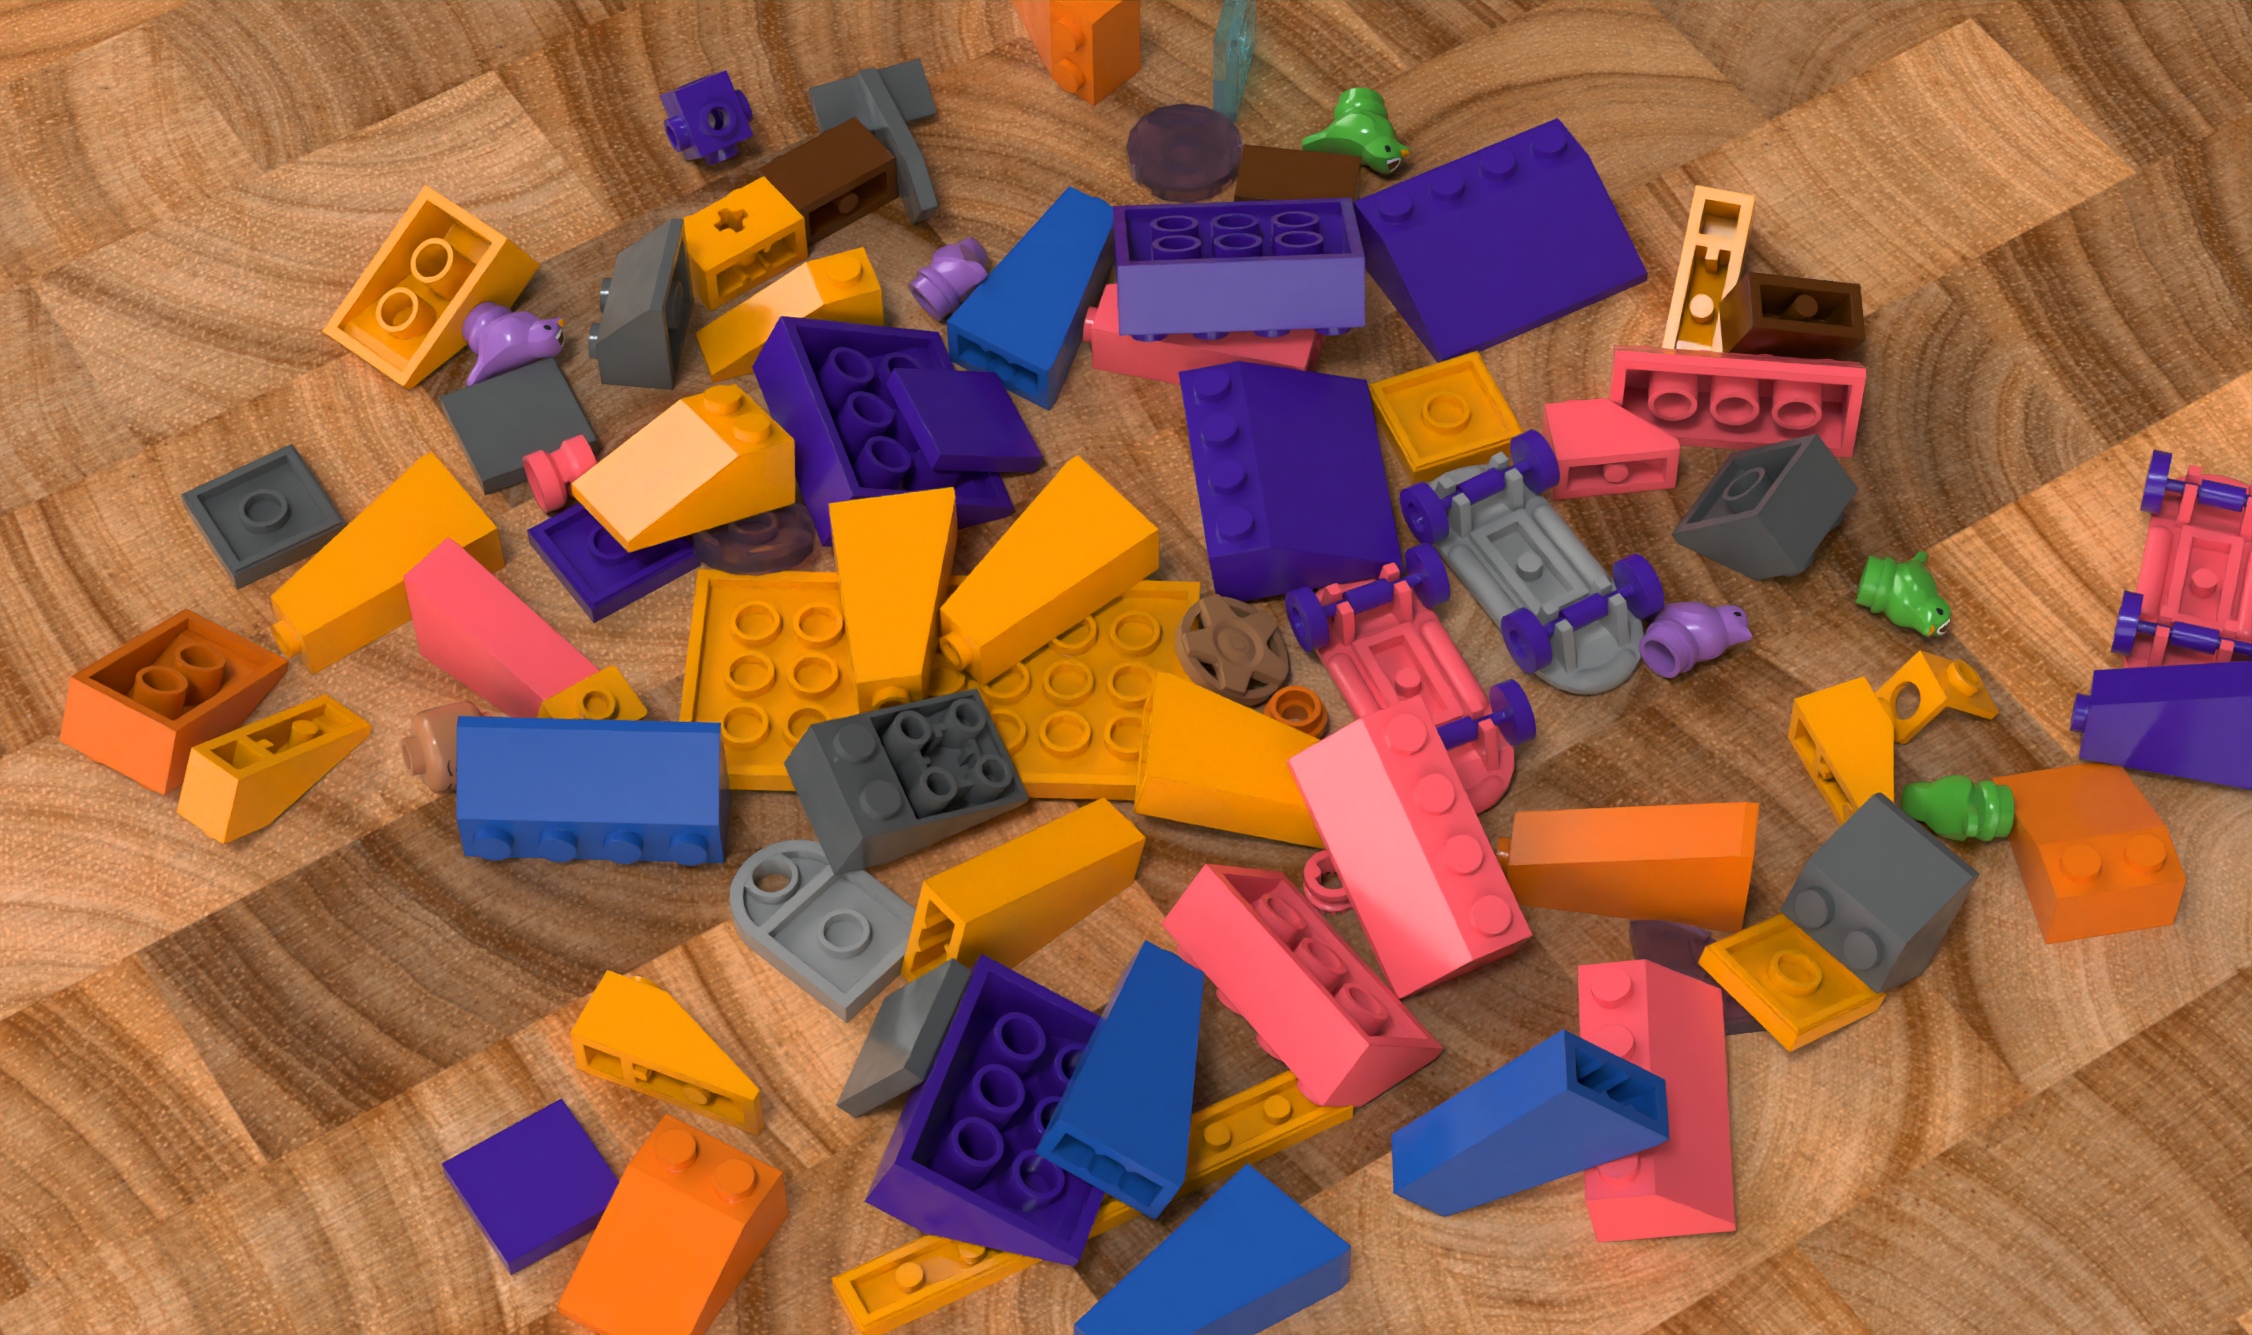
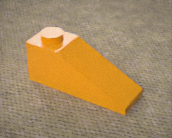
M1696 185L1662 348L1723 352L1719 303L1743 276L1755 218L1754 195Z
M864 247L803 263L695 332L696 342L712 383L754 373L752 366L780 316L885 326L882 289Z
M1865 676L1795 698L1788 739L1840 827L1876 793H1883L1894 803L1895 717L1887 700L1883 697L1877 698Z
M324 694L191 748L177 813L202 829L207 836L216 839L223 845L270 825L370 735L372 725L327 694Z
M609 970L606 971L570 1032L577 1069L759 1136L765 1126L760 1089L667 991L662 990L657 984L644 977L632 976L628 978Z

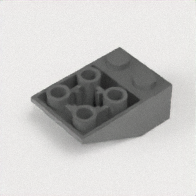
M977 688L811 724L784 762L835 876L890 863L1024 805L1029 800Z

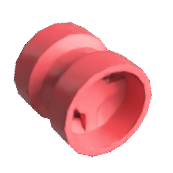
M583 435L564 440L560 449L552 453L538 450L523 456L522 459L531 491L544 513L564 507L567 498L573 497L571 484L597 464L591 447Z

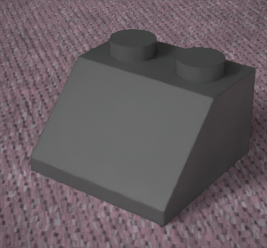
M671 218L620 252L617 256L612 278L603 279L600 290V310L603 316L601 323H592L588 341L589 357L591 359H598L601 384L673 390L694 302L684 219Z
M1817 433L1731 453L1671 535L1678 544L1753 580L1781 575L1793 577L1807 569L1814 561V551L1826 534L1841 523L1845 516L1843 510L1858 491V488Z
M1879 792L1872 795L1807 860L1780 911L1874 992L1879 994L1923 974L1980 874L1883 793Z

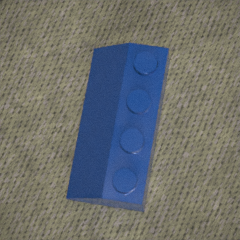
M458 716L457 823L465 856L481 857L487 860H502L507 857L545 858L553 862H566L572 859L610 860L620 864H630L636 861L676 862L688 866L701 863H724L731 793L721 723Z

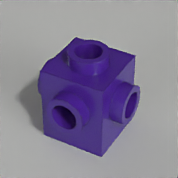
M727 70L708 74L659 95L669 118L664 120V128L668 140L676 152H683L686 160L705 157L707 165L718 163L739 154L740 150L737 142L753 136L748 124L753 120L750 105L741 90H734Z

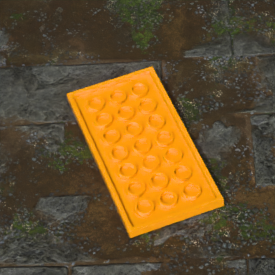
M698 569L679 722L721 723L730 789L796 791L784 762L810 725L859 714L837 572ZM950 576L946 601L967 576ZM1141 580L984 686L965 669L957 670L947 661L939 645V639L942 637L940 628L927 699L977 688L1029 798L1100 799L1105 797L1107 800H1135L1143 708L1157 671L1168 672L1194 683L1186 674L1178 659L1175 648V632L1179 621L1189 608L1200 601V582ZM1200 616L1193 620L1191 631L1199 629Z

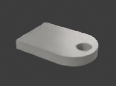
M788 840L769 845L757 851L738 869L730 889L733 924L745 945L844 1022L848 1023L900 975L916 909L863 869L835 876L820 842ZM768 875H782L790 880V883L784 889L776 892H766L756 887L758 881Z

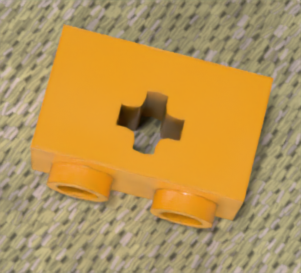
M764 176L743 188L733 190L726 197L697 213L682 218L684 219L693 294L710 312L808 258L804 217Z

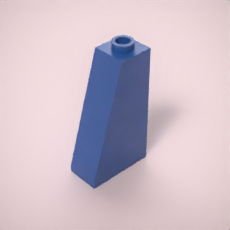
M1069 186L947 320L948 348L951 362L969 371L996 372L1006 390L1049 411L1058 399L1083 339V328L1087 311L1090 306L1096 307L1115 262L1112 206L1101 198L1091 197Z
M1145 940L1122 972L1035 1153L1156 1220L1179 1191L1186 1175L1204 972L1184 962L1177 954L1163 950Z
M1563 1029L1391 1134L1393 1194L1446 1217L1658 1146L1670 1139L1665 1079Z
M1247 1163L1074 1324V1335H1255L1341 1290L1350 1279L1351 1246Z

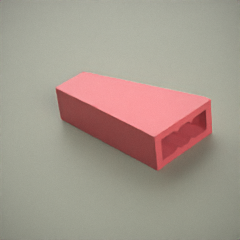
M1106 284L1099 307H1089L1083 328V341L1091 343L1093 369L1181 385L1179 372L1236 361L1315 372L1325 335L1315 332L1314 329H1293L1287 335L1272 338L1258 336L1253 331L1229 332L1226 337L1214 340L1199 339L1194 337L1192 333L1168 334L1165 339L1155 342L1137 341L1131 335L1119 336L1116 284Z
M449 537L403 576L420 655L510 717L537 718L542 701L600 671Z

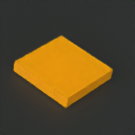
M1478 351L1368 384L1373 414L1412 485L1419 481L1427 482L1434 480L1443 473L1460 467L1488 463L1491 456L1501 451L1506 457L1511 456V439L1524 433Z
M1783 913L1706 946L1698 961V964L1789 1052L1878 1011L1886 996L1884 992L1879 994L1874 992Z

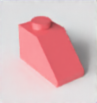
M1607 398L1568 400L1560 403L1545 404L1542 436L1552 448L1560 471L1558 485L1551 488L1554 500L1672 489L1676 487L1680 445L1677 438Z

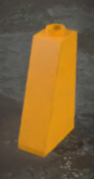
M432 451L423 455L270 596L277 622L270 626V630L276 644L288 659L297 656L312 675L412 620L403 576L448 537L458 543L491 574L504 568L505 563L498 527Z
M1076 455L1061 468L941 606L942 637L939 639V645L942 653L955 669L960 671L965 669L984 686L1158 570L1159 529L1079 455Z
M954 487L828 503L832 544L859 714L925 700L928 696L941 628L940 608L946 602L958 539Z
M1157 671L1143 708L1133 813L1326 849L1286 763L1291 757L1321 740L1174 674Z
M1103 797L924 880L900 974L911 983L952 958L968 969H971L981 954L1010 969L1014 968L1132 885L1146 837L1137 829L1132 821L1125 818Z

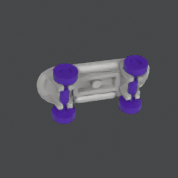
M1530 429L1511 439L1510 453L1514 465L1508 467L1509 459L1501 451L1491 456L1488 465L1460 467L1443 473L1428 484L1419 481L1401 490V510L1415 538L1421 544L1425 542L1430 543L1502 631V636L1510 655L1523 671L1529 674L1535 673L1539 678L1557 689L1573 694L1596 695L1613 690L1630 678L1641 660L1639 643L1644 636L1641 619L1661 611L1664 607V593L1661 583L1649 562L1637 553H1633L1614 563L1613 581L1557 511L1540 494L1558 485L1560 471L1552 448L1538 431Z

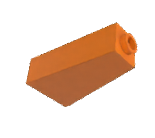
M1727 802L1515 812L1512 838L1503 836L1498 838L1496 858L1505 877H1507L1506 879L1518 905L1737 933L1742 931L1754 860L1759 803Z

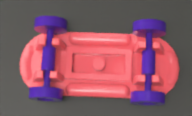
M2153 449L2140 505V511L2152 514L2136 592L2124 590L2110 653L2123 655L2124 668L2252 661V480L2250 485L2242 481L2222 475L2201 474L2202 467L2189 465L2187 475L2177 479H2170L2168 474L2172 453Z
M1428 542L1407 549L1405 562L1408 576L1400 578V570L1395 562L1384 565L1380 576L1377 578L1343 584L1335 583L1321 587L1316 593L1308 586L1287 592L1285 595L1286 612L1297 641L1306 652L1315 650L1354 718L1358 720L1420 694L1476 815L1493 807L1508 790L1513 777L1514 746L1531 741L1536 736L1535 718L1525 692L1514 679L1492 685L1488 699L1450 635L1432 609V607L1446 603L1450 599L1449 579L1436 549Z

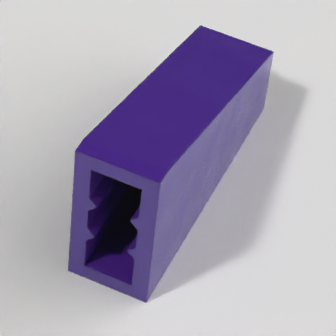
M2252 661L2094 670L2089 695L2076 693L2071 716L2070 731L2081 733L2079 759L2252 790Z

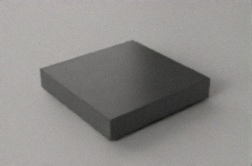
M553 357L439 397L442 412L485 495L527 480L523 467V456L538 450L552 453L560 449L564 440L583 435L593 454H599L597 438Z
M293 444L181 494L185 510L237 590L318 553L347 526Z
M952 958L884 998L836 1106L856 1118L926 1081L971 979L970 969Z

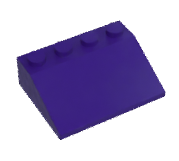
M1559 118L1353 202L1365 256V269L1437 363L1475 351L1479 353L1647 281L1648 273L1589 155Z
M1352 198L1112 206L1119 336L1131 335L1137 341L1155 342L1165 339L1168 334L1192 333L1194 337L1199 339L1214 340L1226 337L1229 332L1253 331L1258 336L1272 338L1287 335L1293 329H1314L1315 332L1323 335H1341L1349 332L1351 327H1365V256Z
M780 316L752 368L772 419L795 439V478L823 547H833L828 503L954 487L958 529L1009 517L1014 507L999 472L931 469L886 385L894 368L955 371L939 332Z
M1242 361L1179 372L1215 594H1219L1221 597L1247 601L1286 594L1303 586L1315 589L1335 583L1343 584L1377 578L1380 576L1382 567L1395 562L1400 573H1404L1367 380Z
M981 954L970 969L971 979L926 1081L911 1089L864 1202L926 1234L1075 1266L1080 1260L1105 1192L1041 1157L1035 1151L1100 1016Z

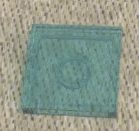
M1224 0L1213 41V123L1233 126L1234 122H1237L1256 46L1257 0Z

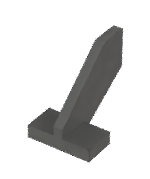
M920 58L878 70L876 67L858 71L856 76L809 88L807 95L819 133L821 134L825 130L832 129L856 117L895 156L898 195L912 225L929 221L938 208V202L923 155L907 125L933 119L937 114Z

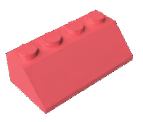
M1614 344L1609 400L1677 438L1679 445L1748 450L1817 433L1834 457L1852 458L1866 381V368L1860 362L1836 361L1833 359H1808L1768 354L1753 355L1713 352L1709 350H1684L1644 345Z
M1420 694L1364 716L1288 759L1286 762L1386 982L1399 1000L1513 954L1533 936Z
M1205 864L1161 923L1178 943L1176 946L1178 954L1188 964L1202 970L1217 987L1216 996L1222 1004L1231 1011L1242 1015L1258 1033L1256 1040L1261 1048L1272 1057L1283 1061L1298 1078L1296 1084L1301 1093L1319 1106L1348 1107L1353 1105V1107H1362L1435 1060L1444 1049L1282 871Z
M1646 959L1578 966L1580 1037L1665 1079L1670 1136L1669 1140L1658 1146L1584 1170L1585 1201L1597 1242L1736 1231L1722 989Z

